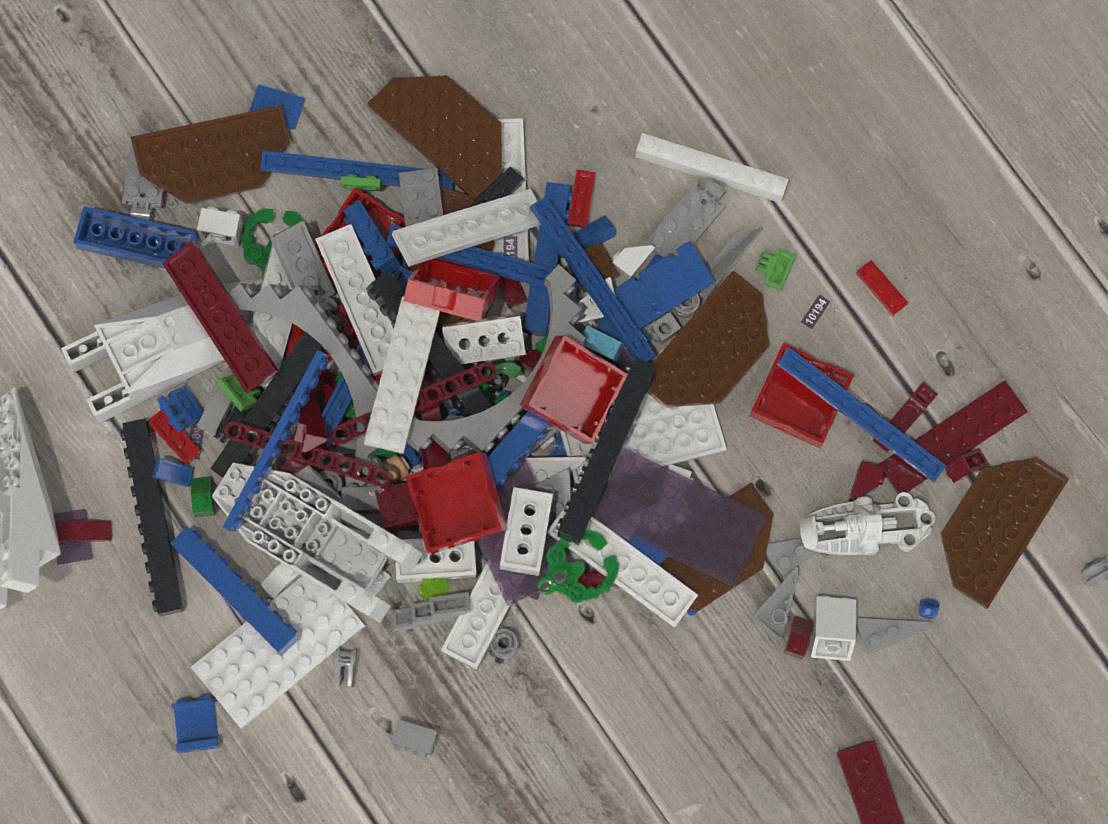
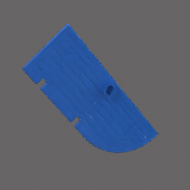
M690 241L676 249L679 254L677 257L674 258L669 253L638 273L641 277V280L638 282L632 277L614 289L617 300L638 330L715 282ZM606 318L598 319V331L621 342Z

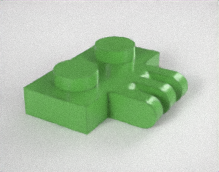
M347 174L346 177L341 176V188L351 189L352 191L355 187L361 192L367 191V193L380 191V179H377L375 176H365V178H357L358 176L354 174Z
M778 248L775 256L762 252L761 257L767 259V261L759 259L758 264L764 266V268L756 266L755 270L767 275L763 283L764 285L781 291L796 255Z
M234 374L221 378L217 384L241 412L254 406L257 402L255 397L261 393L259 389L246 393L238 380L235 379Z

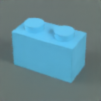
M588 325L583 333V336L586 338L583 343L585 347L615 362L618 361L625 347L622 342Z

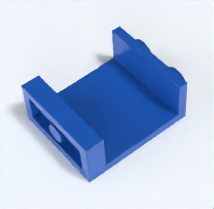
M200 696L196 697V701H189L187 698L176 700L177 703L172 704L177 733V753L219 748L215 706L212 698Z

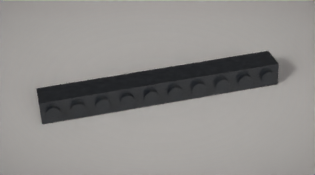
M388 270L371 282L366 290L368 296L379 305L381 313L392 322L391 325L394 329L405 291ZM435 332L426 368L429 376L440 382L465 371V369ZM463 376L465 384H472L470 376ZM445 384L446 391L454 392L453 384ZM478 387L450 398L452 406L457 411H460L463 418L493 407Z
M326 310L325 314L328 318L330 317L337 324L336 329L341 334L345 323ZM304 332L241 424L269 433L275 430L276 422L286 410L317 350L327 353L324 347L309 333ZM239 427L233 436H237L239 434ZM256 432L251 435V442L257 440L258 435ZM230 439L210 469L224 478L232 463L249 466L253 462L254 454L259 448Z
M637 358L634 359L633 364L628 363L625 370L628 376L620 389L618 397L610 405V408L613 409L610 415H606L603 423L605 427L602 432L599 431L594 441L597 443L595 449L591 448L588 453L587 459L589 463L587 467L583 465L579 477H582L579 484L575 483L571 492L574 497L572 501H567L563 510L566 512L564 519L560 518L555 528L558 530L557 537L578 546L580 545L653 379L656 366Z
M146 418L122 423L123 429H120L122 441H126L127 448H124V455L126 460L129 459L130 467H127L129 479L132 478L134 484L131 486V493L137 500V505H134L135 514L140 516L141 523L138 524L140 536L143 535L144 543H141L143 554H147L148 562H145L147 574L150 573L151 581H148L150 593H154L155 600L152 601L153 610L160 617L184 612L159 479L152 477L155 456L149 425Z

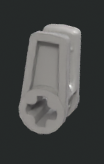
M336 648L334 686L338 687L341 685L342 668L347 666L346 686L349 688L353 687L356 650L341 651V649Z

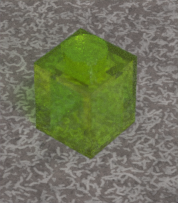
M447 578L423 579V584L419 585V594L423 596L424 602L429 601L430 597L448 595Z

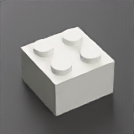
M207 207V209H201L197 231L201 241L239 247L243 232V222L240 214L236 211L227 210L223 212L215 207Z

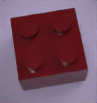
M407 482L374 490L384 529L387 532L419 524V515L413 504Z

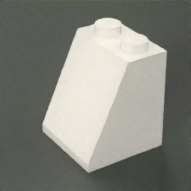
M817 596L813 615L811 657L850 661L856 642V600Z

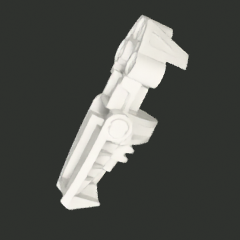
M907 492L899 493L892 504L884 505L873 504L872 498L859 497L853 502L825 507L801 518L800 533L806 549L825 554L874 555L879 552V544L884 543L898 544L902 551L909 552L933 531L932 525L935 522V515L923 501L913 499ZM899 499L905 500L907 506H906V507L900 506V504L898 503V500H899ZM896 513L899 515L912 514L914 529L882 532V530L897 529L895 517H882ZM920 517H926L929 524L922 523ZM843 519V521H837L831 525H823V522H817ZM845 530L846 538L818 542V536L823 535L824 531ZM904 538H910L912 545H907L904 542Z

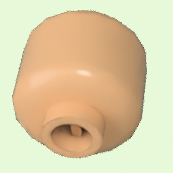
M394 455L382 463V468L392 473L394 477L393 483L395 484L409 475L408 470H410V467L403 456ZM386 473L381 474L383 480L386 482L387 475Z

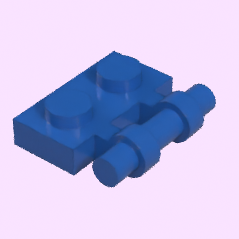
M186 385L169 392L167 396L170 400L166 401L164 396H160L157 399L160 404L159 408L162 412L166 413L169 418L168 422L172 427H175L177 432L184 429L181 422L184 421L187 427L199 423L203 412ZM172 407L176 408L179 415H175L174 411L172 410Z

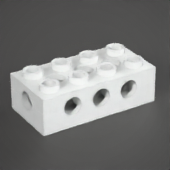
M520 313L483 318L480 322L470 320L443 324L442 326L444 343L460 364L526 355ZM500 333H507L509 338L505 341L498 338ZM485 335L490 340L488 343L483 344L479 341V337ZM466 338L470 341V344L462 346L459 341Z
M513 488L507 521L508 530L505 533L500 561L501 570L539 576L553 494ZM526 509H532L534 510L535 514L532 516H528L524 513V511ZM529 528L532 533L530 535H523L521 530ZM524 547L528 550V553L521 555L517 550Z
M423 538L402 540L421 552L422 556L420 563L416 564L412 571L396 562L397 583L476 578L474 541L438 553H427ZM453 554H458L461 556V559L453 562L450 560V557ZM438 555L441 557V560L438 563H433L430 561L431 557Z

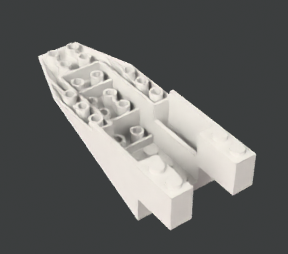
M262 279L226 283L223 285L229 293L239 283H247V285L250 284L254 288L256 295L260 291ZM183 295L95 324L96 332L61 348L73 373L108 356L111 358L122 383L86 399L98 424L186 382V379L225 361ZM244 310L241 313L250 325L254 311Z
M12 388L0 397V610L7 606V588L26 593L39 586V567L61 554L52 505L16 388Z
M232 463L213 493V499L227 517L254 469L253 466ZM271 470L269 475L262 480V488L258 494L254 495L252 507L248 512H245L242 518L243 523L238 531L250 544L380 623L390 605L369 593L370 586L388 557L412 571L421 558L422 553L290 473Z

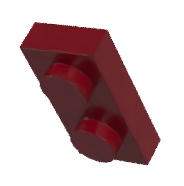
M500 276L498 285L507 307L513 308L526 303V298L519 281Z

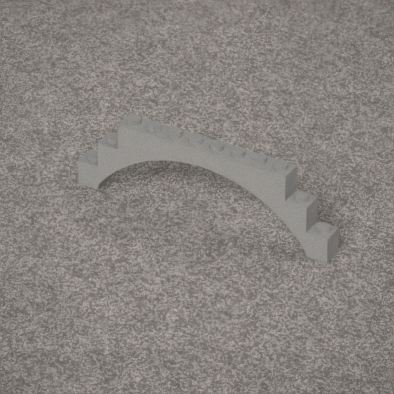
M560 265L546 277L544 285L548 289L550 301L549 332L540 360L519 388L497 405L469 417L436 422L419 421L417 418H414L409 430L407 443L419 452L422 448L425 450L432 443V438L445 451L450 453L453 449L457 451L464 443L463 441H465L477 453H483L484 451L488 453L495 445L493 441L497 437L502 438L508 431L506 427L510 423L514 424L521 417L519 413L523 410V407L520 406V403L554 337L565 335L582 347H585L583 343L586 338L573 327L580 318L578 314L581 308L567 297L574 291L576 279Z
M239 283L229 292L240 312L247 310L268 313L283 318L309 333L331 355L342 372L352 396L356 417L373 410L379 382L373 379L371 376L372 372L368 366L361 363L359 360L360 355L356 350L350 348L347 344L349 341L346 336L339 333L336 329L337 324L332 318L327 317L324 306L320 302H316L313 298L314 293L308 286L298 285L286 296H284L283 289L279 285L276 286V284H268L256 295L254 288L250 284L247 285V283ZM357 422V432L364 431V425ZM366 435L357 438L354 460L382 468V462L379 458L373 456L381 448L364 445ZM367 467L363 468L360 472L362 478L368 475ZM356 480L360 486H364V485H367V484H368V483H365V482Z

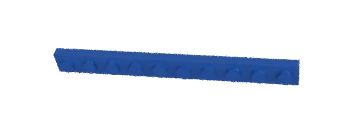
M272 151L262 152L260 168L264 172L341 180V176L346 177L347 174L357 175V178L375 176L377 179H380L381 185L401 187L399 173L424 170L422 168ZM437 170L439 186L452 190L453 182L440 170Z
M545 197L529 207L633 359L637 358L644 362L653 359L656 356L548 198Z
M392 224L386 244L398 247L392 233L394 230L404 227ZM473 246L437 257V259L546 289L544 281L554 270ZM569 273L572 277L576 279L574 284L575 289L570 294L574 296L576 293L579 279L576 275Z
M400 266L394 278L403 290L406 291L408 278L413 271ZM359 342L356 348L357 353L360 355L359 360L370 369L368 360ZM343 375L322 412L329 439L324 443L328 445L332 441L331 432L336 426L341 424L353 401Z
M788 348L778 361V366L932 482H935L945 469L946 465L791 348Z
M317 350L225 521L223 528L235 532L236 529L238 530L241 527L245 512H248L252 507L254 495L258 494L262 488V480L269 475L272 469L270 465L280 455V447L283 441H286L290 436L292 424L298 421L300 417L299 411L302 406L307 404L311 389L315 388L318 384V376L321 370L324 371L329 362L327 360L328 355Z

